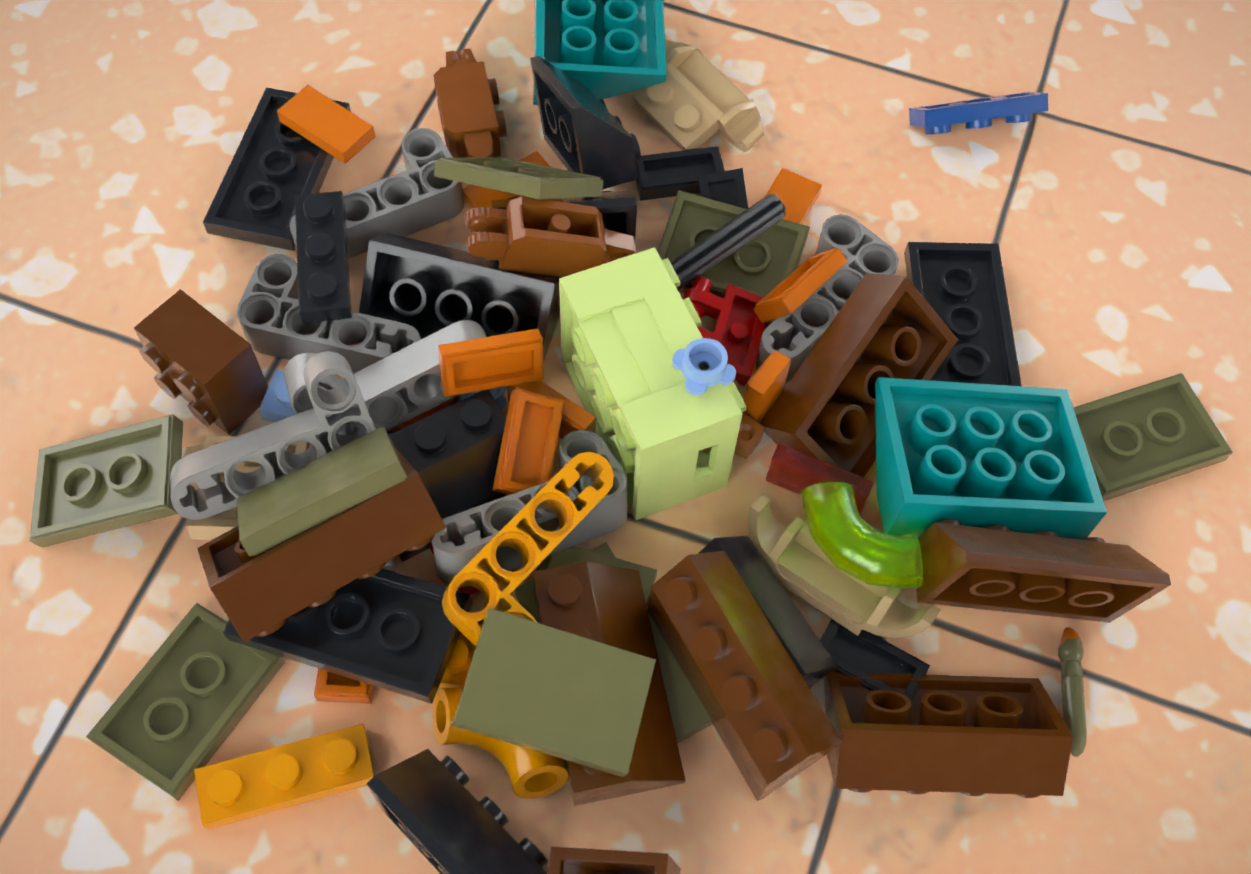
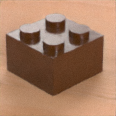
M181 289L134 327L144 346L139 350L140 355L150 367L158 372L154 377L155 382L171 398L176 399L180 395L189 402L187 405L189 410L205 426L209 427L215 423L230 435L261 406L268 385L251 344Z

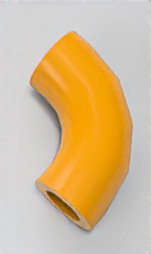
M449 687L438 689L433 703V726L436 739L440 745H472L492 753L504 765L514 793L521 798L535 799L554 793L566 783L568 771L564 759L452 726L463 688Z

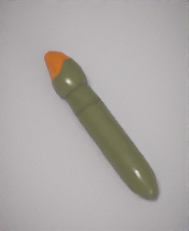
M1066 627L1058 648V657L1062 663L1063 720L1073 735L1071 754L1078 757L1084 752L1087 739L1084 682L1081 666L1084 648L1078 633L1071 627Z

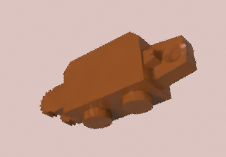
M471 48L446 52V67H441L433 76L438 98L437 105L447 149L453 158L501 156L500 138L507 137V129L503 110L495 111L494 105L499 104L496 79L487 78L484 61L476 62Z
M521 196L510 200L506 210L490 207L479 208L477 206V208H472V210H468V213H465V226L471 232H476L467 238V251L473 257L498 260L499 270L565 277L635 254L636 252L634 236L605 229L602 213L594 206L545 199L539 200Z

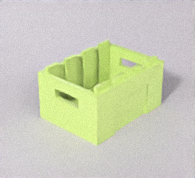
M655 247L559 278L561 361L585 410L596 417V434L604 440L626 474L627 503L635 520L727 487L730 471H733L732 461L742 412L746 411L747 407L734 382L726 386L718 384L707 388L705 394L700 396L692 395L686 391V379L680 370L673 367L672 358L677 350L685 349L692 341L703 338L697 328L701 326L702 321L689 297L682 299L676 288L680 286V280L669 259L662 260ZM699 365V368L701 370H707L709 369V366ZM712 447L708 454L702 451L703 449Z

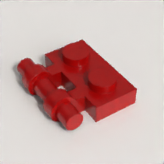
M696 277L692 288L685 292L683 299L689 297L700 319L703 316L715 319L712 332L700 327L697 328L703 338H711L722 344L727 352V364L734 366L736 369L734 380L738 384L745 386L751 378L766 322H761L753 309L764 297L728 284L722 297L710 293L712 282L708 278Z

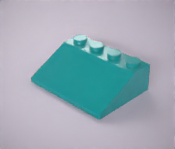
M535 0L534 57L539 56L580 81L598 99L604 100L666 82L667 70L663 0ZM533 79V105H538Z
M878 377L875 383L876 495L885 538L917 539L934 522L957 520L963 526L985 528L1000 525L1009 527L1012 532L1033 534L1041 531H1051L1057 533L1059 537L1081 539L1088 537L1107 514L1067 389Z

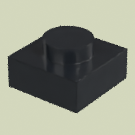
M743 168L698 176L701 197L748 209Z

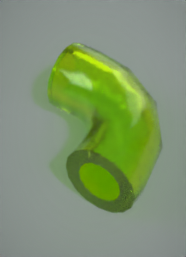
M825 482L802 490V508L812 539L837 569L867 585L899 589L922 587V554L916 534H884L870 527L859 515L855 504L853 486L848 483Z

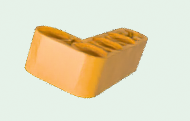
M593 452L579 453L573 457L453 578L443 594V611L448 620L475 646L477 645L488 608L537 622L510 594L609 492L613 486L614 474L612 466L607 459ZM586 474L593 482L572 502L565 494L578 479ZM544 508L554 512L559 519V530L549 532L540 528L535 520V511ZM505 546L517 550L522 558V569L511 572L501 568L496 560V550ZM467 585L474 586L480 590L484 598L483 609L475 613L466 612L461 609L456 601V590Z

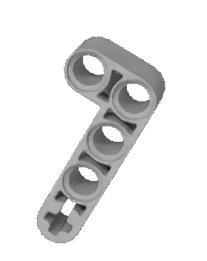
M418 128L408 132L401 144L406 171L343 194L346 212L348 259L367 252L370 239L387 233L406 237L452 219L463 210L462 182L434 176L435 160H439V158H453L437 132L428 128ZM294 215L291 219L289 226L296 246V223Z
M833 215L826 219L822 225L815 255L832 248H839L848 262L792 314L777 318L765 329L762 334L756 362L757 370L769 355L777 350L791 359L785 383L790 381L866 273L895 275L899 262L897 252L863 224L848 215Z
M285 254L269 255L258 263L237 308L238 319L247 341L251 344L254 351L287 360L302 353L336 352L345 357L353 374L421 340L418 331L406 323L353 311L352 318L302 323L299 314L297 262ZM361 342V343L358 344V345L349 346V345H351V344H353V343Z
M472 320L455 322L354 373L375 429L384 426L386 431L457 396L445 397L443 393L438 345L487 337L484 329ZM316 353L296 355L285 366V382L290 404L295 414L314 408L306 388L303 372L305 364ZM335 374L327 375L321 379L317 387L331 390L338 387L343 379L340 380ZM355 421L346 422L340 426L337 433L343 435L352 434L359 429L361 423Z
M325 351L312 356L305 364L303 372L304 381L314 408L189 454L178 460L172 467L170 474L171 501L176 512L187 519L200 520L237 507V498L376 430L356 378L345 357L336 352ZM335 374L343 377L341 384L334 389L324 390L317 387L321 379L327 375ZM355 421L361 423L359 429L352 434L343 435L337 433L340 426L346 422ZM297 441L311 443L308 450L303 453L293 454L286 451L289 445ZM244 461H256L261 464L258 469L250 473H242L235 470L236 466ZM221 471L224 473V482L220 481L219 472ZM196 483L200 490H195L192 484Z
M573 431L562 438L559 444L560 470L579 453H597L607 459L612 466L614 474L613 486L605 497L549 555L613 532L622 527L627 520L626 474L604 440L592 431ZM585 474L577 480L565 495L573 502L593 481ZM549 481L443 519L446 528L434 534L432 539L437 573L441 581L450 585L453 578ZM544 508L535 511V520L540 528L549 532L559 530V519L554 512ZM505 546L496 550V560L501 568L509 571L522 566L521 555L514 548Z

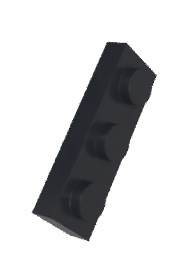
M342 191L294 195L298 299L302 323L352 318L346 212Z

